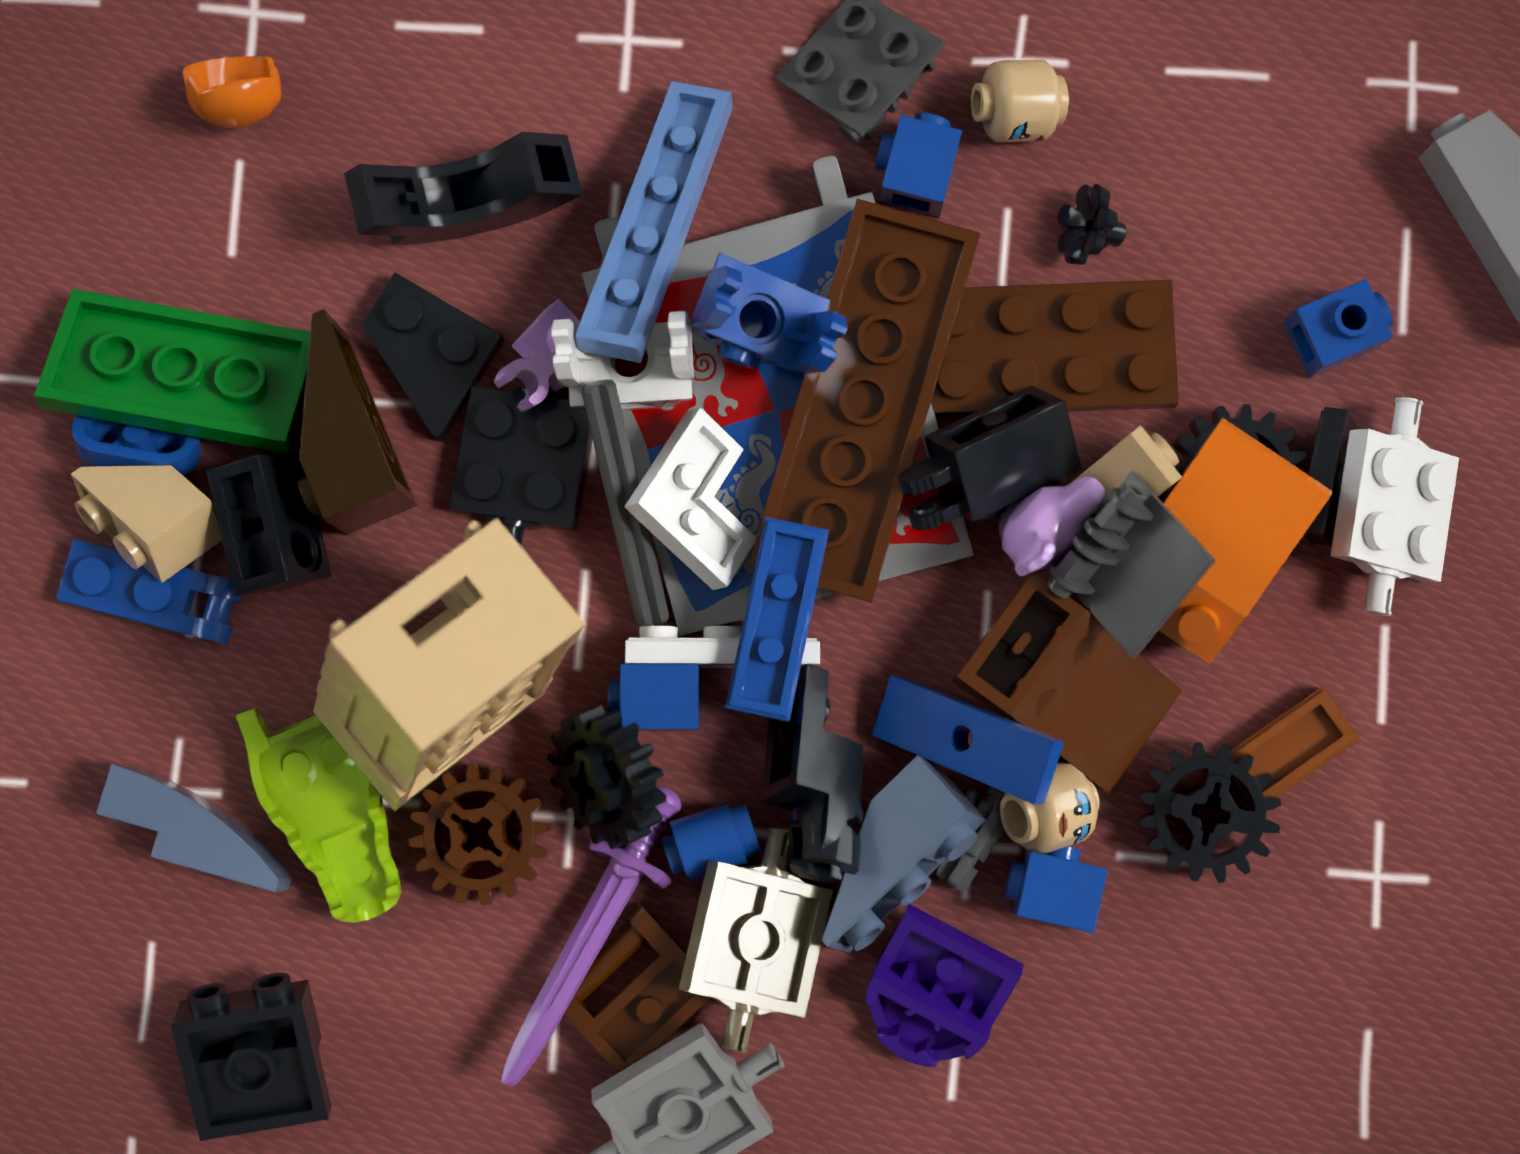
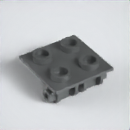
M845 0L775 79L842 124L839 127L841 134L852 144L858 145L863 138L871 140L874 136L873 131L886 117L884 114L886 110L891 113L897 111L899 105L896 99L898 97L906 100L911 95L910 89L926 72H932L936 67L934 59L938 56L945 43L877 0Z
M1130 472L1118 488L1110 490L1108 493L1109 500L1095 518H1088L1084 523V533H1077L1072 539L1075 546L1074 549L1070 550L1061 562H1054L1049 568L1052 576L1047 581V585L1056 595L1065 599L1073 592L1125 652L1135 659L1216 559L1134 472Z

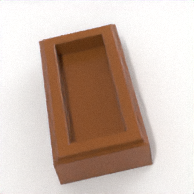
M1322 686L1316 688L1232 747L1229 760L1235 763L1246 752L1253 756L1254 761L1248 773L1254 776L1258 773L1268 772L1272 780L1266 787L1261 789L1263 796L1279 797L1359 741L1360 737ZM1231 774L1230 780L1232 785L1249 809L1253 810L1252 801L1246 787L1236 776Z

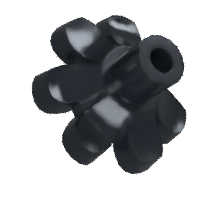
M1086 184L1082 185L1076 193L1077 207L1064 204L1058 213V223L1068 227V230L1061 234L1058 241V250L1060 253H1065L1064 258L1068 264L1084 265L1089 254L1098 255L1105 244L1118 247L1126 237L1125 224L1118 222V213L1109 208L1111 196L1109 190L1099 184H1094L1092 187Z

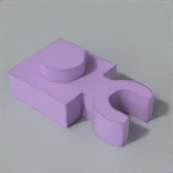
M560 299L547 306L512 345L522 358L503 367L495 376L494 384L498 388L507 384L515 377L524 382L527 390L526 396L517 405L521 412L542 402L548 394L549 386L555 392L564 387L557 380L553 365V356L556 351L551 335L553 320L571 319L579 327L580 321Z

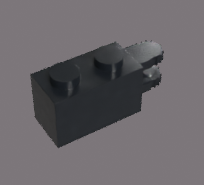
M1034 386L1021 390L925 435L929 458L914 464L911 468H906L905 471H901L898 479L902 494L915 496L916 494L929 492L930 489L937 487L939 493L923 500L922 503H916L915 506L908 510L912 529L932 530L961 516L973 522L997 517L1006 510L1008 505L1032 494L1042 487L1058 486L1061 479L1082 470L1066 401Z

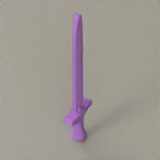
M656 786L666 795V801L655 806L663 818L660 823L651 827L652 833L627 845L623 849H610L607 842L602 841L594 844L590 839L589 848L600 857L610 858V863L523 1022L502 1074V1082L511 1087L515 1086L541 1054L640 879L646 876L663 889L671 884V878L664 871L645 862V857H648L650 848H653L654 841L658 839L659 832L664 828L663 825L681 810L680 798L671 789Z

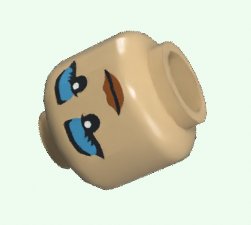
M1041 59L994 62L985 71L982 83H976L971 92V112L974 120L982 122L986 134L994 142L998 143L1047 140L1055 131L1056 126L1064 123L1068 113L1069 93L1066 81L1063 76L1056 74L1054 68L1048 62Z
M1058 762L1045 803L1032 804L1005 792V796L1000 803L1001 822L1007 835L1015 843L1020 844L1027 851L1047 854L1083 842L1090 837L1096 827L1100 805L1099 795L1094 784L1072 764Z

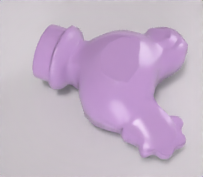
M1083 476L1067 486L1042 487L1031 495L1008 505L1006 510L1000 514L998 533L1002 540V548L1014 562L1015 571L1019 576H1024L1036 570L1047 569L1054 562H1061L1067 553L1074 549L1075 546L1072 539L1077 533H1084V523L1104 502L1105 488L1099 481L1092 476Z

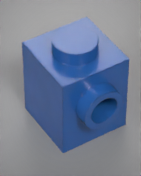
M916 113L914 118L901 115L896 135L884 132L879 147L875 169L886 172L879 203L939 218L962 130L951 128L950 121L935 114Z
M1367 279L1297 308L1283 322L1309 378L1376 350L1393 337L1389 328L1393 325V318L1388 303L1381 293L1372 292Z
M620 664V679H609L608 712L615 709L619 710L622 716V726L625 727L635 722L639 726V731H701V667L699 664Z
M1067 846L1047 854L1024 850L1022 862L1012 860L1005 882L1004 899L1013 900L1011 913L1017 916L1094 933L1108 869L1080 863L1081 849Z

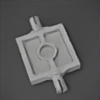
M700 1023L591 1089L592 1104L610 1126L613 1139L588 1154L739 1153L774 1132L771 1117L754 1095L752 1086L776 1071L785 1068L779 1052L775 1051L772 1043H769L765 1048L738 1063L733 1057L722 1051L703 1023Z

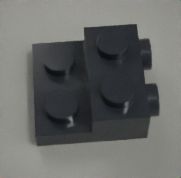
M271 973L256 979L251 984L252 989L227 993L225 985L211 983L193 989L187 994V1000L180 1001L171 1022V1028L200 1141L329 1119L332 1106L318 1050L322 1037L308 980L291 982L290 975L287 973Z

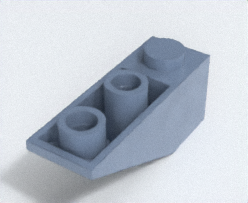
M917 755L871 800L859 833L861 839L859 871L855 875L845 873L822 938L823 943L828 948L850 953L853 949L859 951L870 945L883 932L885 925L882 921L899 904L907 906L918 899L931 884V879L928 876L946 859L953 861L962 856L977 840L978 835L975 831L986 821L985 817L938 765Z

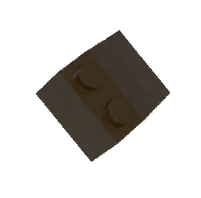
M323 309L313 313L311 320L299 460L306 477L298 480L297 483L310 514L313 517L319 514L324 524L330 523L348 535L414 508L417 504L349 336L328 312Z

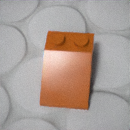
M1223 417L1180 474L1182 478L1172 485L1161 500L1216 561L1159 631L1207 664L1211 663L1247 617L1332 494L1330 489Z

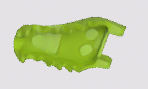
M255 707L237 714L236 719L245 740L250 773L257 798L272 823L285 833L290 847L305 867L316 875L332 916L342 922H363L373 919L394 907L400 898L402 890L399 873L388 844L386 814L383 798L379 791L316 715L270 733L258 708Z

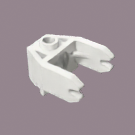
M686 311L669 312L668 322L655 323L646 347L648 354L647 366L639 375L633 377H624L617 373V358L579 351L575 339L578 327L571 319L553 320L551 335L556 351L553 356V365L557 380L569 388L570 407L585 408L581 392L582 387L594 381L608 379L616 383L622 410L671 407L680 404L682 401L693 399L692 332L689 325L691 320Z

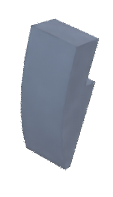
M111 764L96 814L158 831L151 853L152 858L272 892L289 890L292 881L290 874L269 849L236 819L206 798L167 778L131 765Z

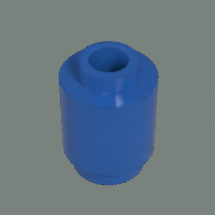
M727 802L670 821L673 834L662 837L663 846L673 875L685 871L689 883L704 879L708 860L740 867L748 864L746 857L761 853L746 804L730 808Z

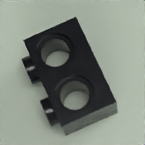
M300 453L255 455L207 470L235 596L282 591L332 577L318 515L313 517L310 514L298 487L297 481L306 477L299 460Z

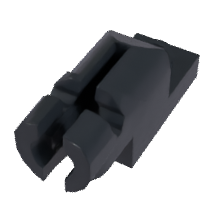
M805 664L800 668L789 723L769 719L761 801L790 811L788 823L791 846V870L800 877L813 881L833 883L843 880V872L855 875L859 871L861 839L859 835L853 832L850 826L861 824L863 819V810L861 808L864 768L863 747L849 738L824 730V724L830 711V701L827 697L829 671L811 664Z

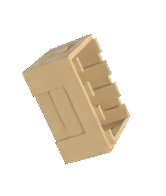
M497 518L484 528L474 520L466 528L463 536L464 543L347 628L341 620L331 626L329 635L331 641L326 647L324 655L326 661L322 664L320 672L322 677L317 684V697L313 712L394 811L541 698L551 684L552 676L569 647L576 642L586 625ZM440 598L447 606V609L409 637L401 626Z

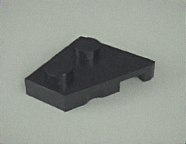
M394 272L362 324L427 429L440 441L444 440L469 399L471 385L477 386L504 342L503 336L396 272Z

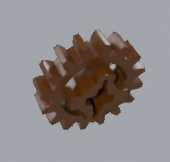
M468 765L466 781L461 782L452 772H446L442 775L446 791L441 794L433 789H425L422 793L426 801L432 805L429 812H412L410 819L424 826L423 835H418L408 840L409 846L425 848L427 856L421 859L415 866L417 871L435 869L438 876L434 880L432 889L440 892L450 884L455 885V902L461 904L468 900L472 890L478 891V897L482 905L493 904L494 888L499 887L508 898L517 895V885L514 878L519 875L521 878L529 881L535 880L538 875L534 868L528 864L531 857H548L549 854L547 848L536 843L537 834H543L551 830V823L535 822L533 813L543 806L542 798H534L527 801L523 799L521 795L528 784L524 778H518L510 786L505 785V768L495 766L488 780H483L479 766ZM475 791H488L496 794L483 808L470 809L464 803H460L457 800L459 797ZM515 811L519 816L522 826L520 850L510 841L509 820L513 817ZM469 820L472 823H484L489 820L493 825L490 827L488 835L494 841L493 845L497 848L477 846L472 849L468 844L472 840L473 835L467 829L468 825L463 821ZM440 822L444 823L450 832L451 849L445 856L439 844ZM489 860L504 870L490 878H473L465 875L477 861Z

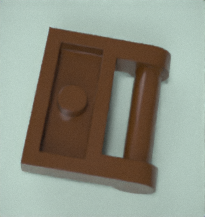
M641 903L626 916L630 922L599 951L564 1013V1016L617 1073L654 1052L711 998L679 990L687 952ZM648 941L660 956L595 1016L583 1001Z

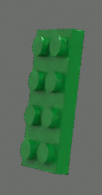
M72 289L34 397L40 409L289 454L304 405L310 332Z

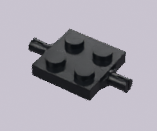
M471 385L449 509L456 513L486 517L491 521L497 518L520 546L522 545L524 530L551 527L576 531L593 441L585 408L570 407V400L561 399L548 391L547 396L542 402L521 412L517 405L526 396V386L525 388L499 390Z

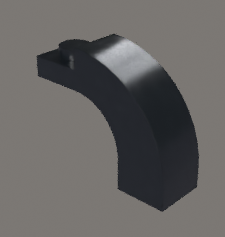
M521 132L486 152L455 162L419 167L359 164L344 173L359 235H390L392 245L452 240L511 226L554 210L583 195L568 135Z

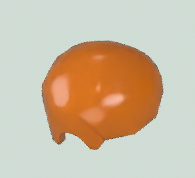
M226 57L188 64L183 68L186 98L189 106L197 116L211 125L224 129H245L268 118L281 101V79L271 57Z

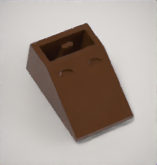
M1032 572L1023 581L952 679L953 683L996 714L1064 741L1059 760L1063 763L1072 764L1106 794H1109L1183 691L1140 654L1135 659L1131 658L1093 614L1070 597L1065 599L1056 595L1048 587L1047 581L1035 572Z

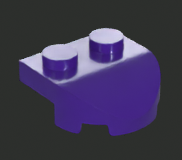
M907 905L879 956L867 990L866 1006H869L872 1018L877 1026L878 1039L898 1057L921 1066L935 1067L940 1060L954 1059L963 1055L965 1059H969L980 1051L988 1041L995 1020L1022 976L1024 964L913 905Z

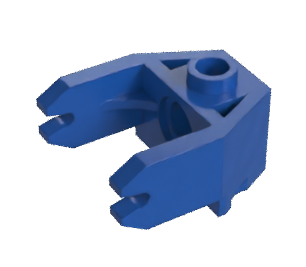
M718 253L713 269L708 274L689 324L704 340L721 346L717 356L728 362L753 369L757 361L802 373L825 372L838 355L836 350L833 349L835 342L838 338L844 336L847 331L846 317L834 311H827L831 300L722 253ZM747 303L756 306L763 318L762 329L754 338L748 336L740 326V312Z

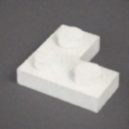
M699 407L684 414L624 507L712 590L728 587L754 545L756 537L714 497L744 449Z

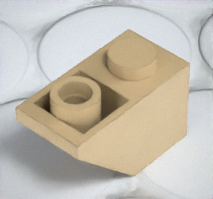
M1139 426L1075 479H1080L1083 476H1092L1105 488L1104 502L1088 518H1095L1109 500L1108 493L1110 490L1118 488L1130 472H1134L1157 497L1182 478L1175 469V466L1179 464L1178 457L1163 437L1157 433L1149 436L1142 426Z
M172 465L80 467L71 473L80 500L75 502V508L84 523L96 534L105 530L113 538L114 546L121 557L133 569H138L143 565L161 583L222 541L221 531L211 500Z

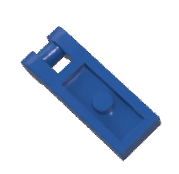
M73 539L56 600L228 645L233 630L232 626L227 625L234 601L241 602L242 595L235 596L232 580L187 568L181 569L161 583L143 565L138 569H133L117 550ZM196 591L209 595L203 618L189 615Z

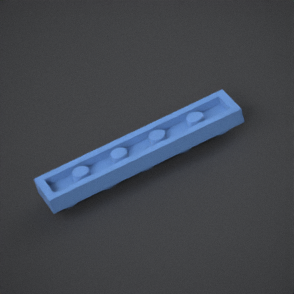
M671 81L577 329L575 339L579 351L641 363L733 109L730 91Z

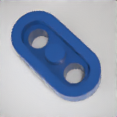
M78 415L72 424V435L77 453L83 461L92 466L172 465L179 473L186 475L198 465L201 459L202 448L200 438ZM110 440L115 441V442L112 443V444L103 443V442H105V441H110Z

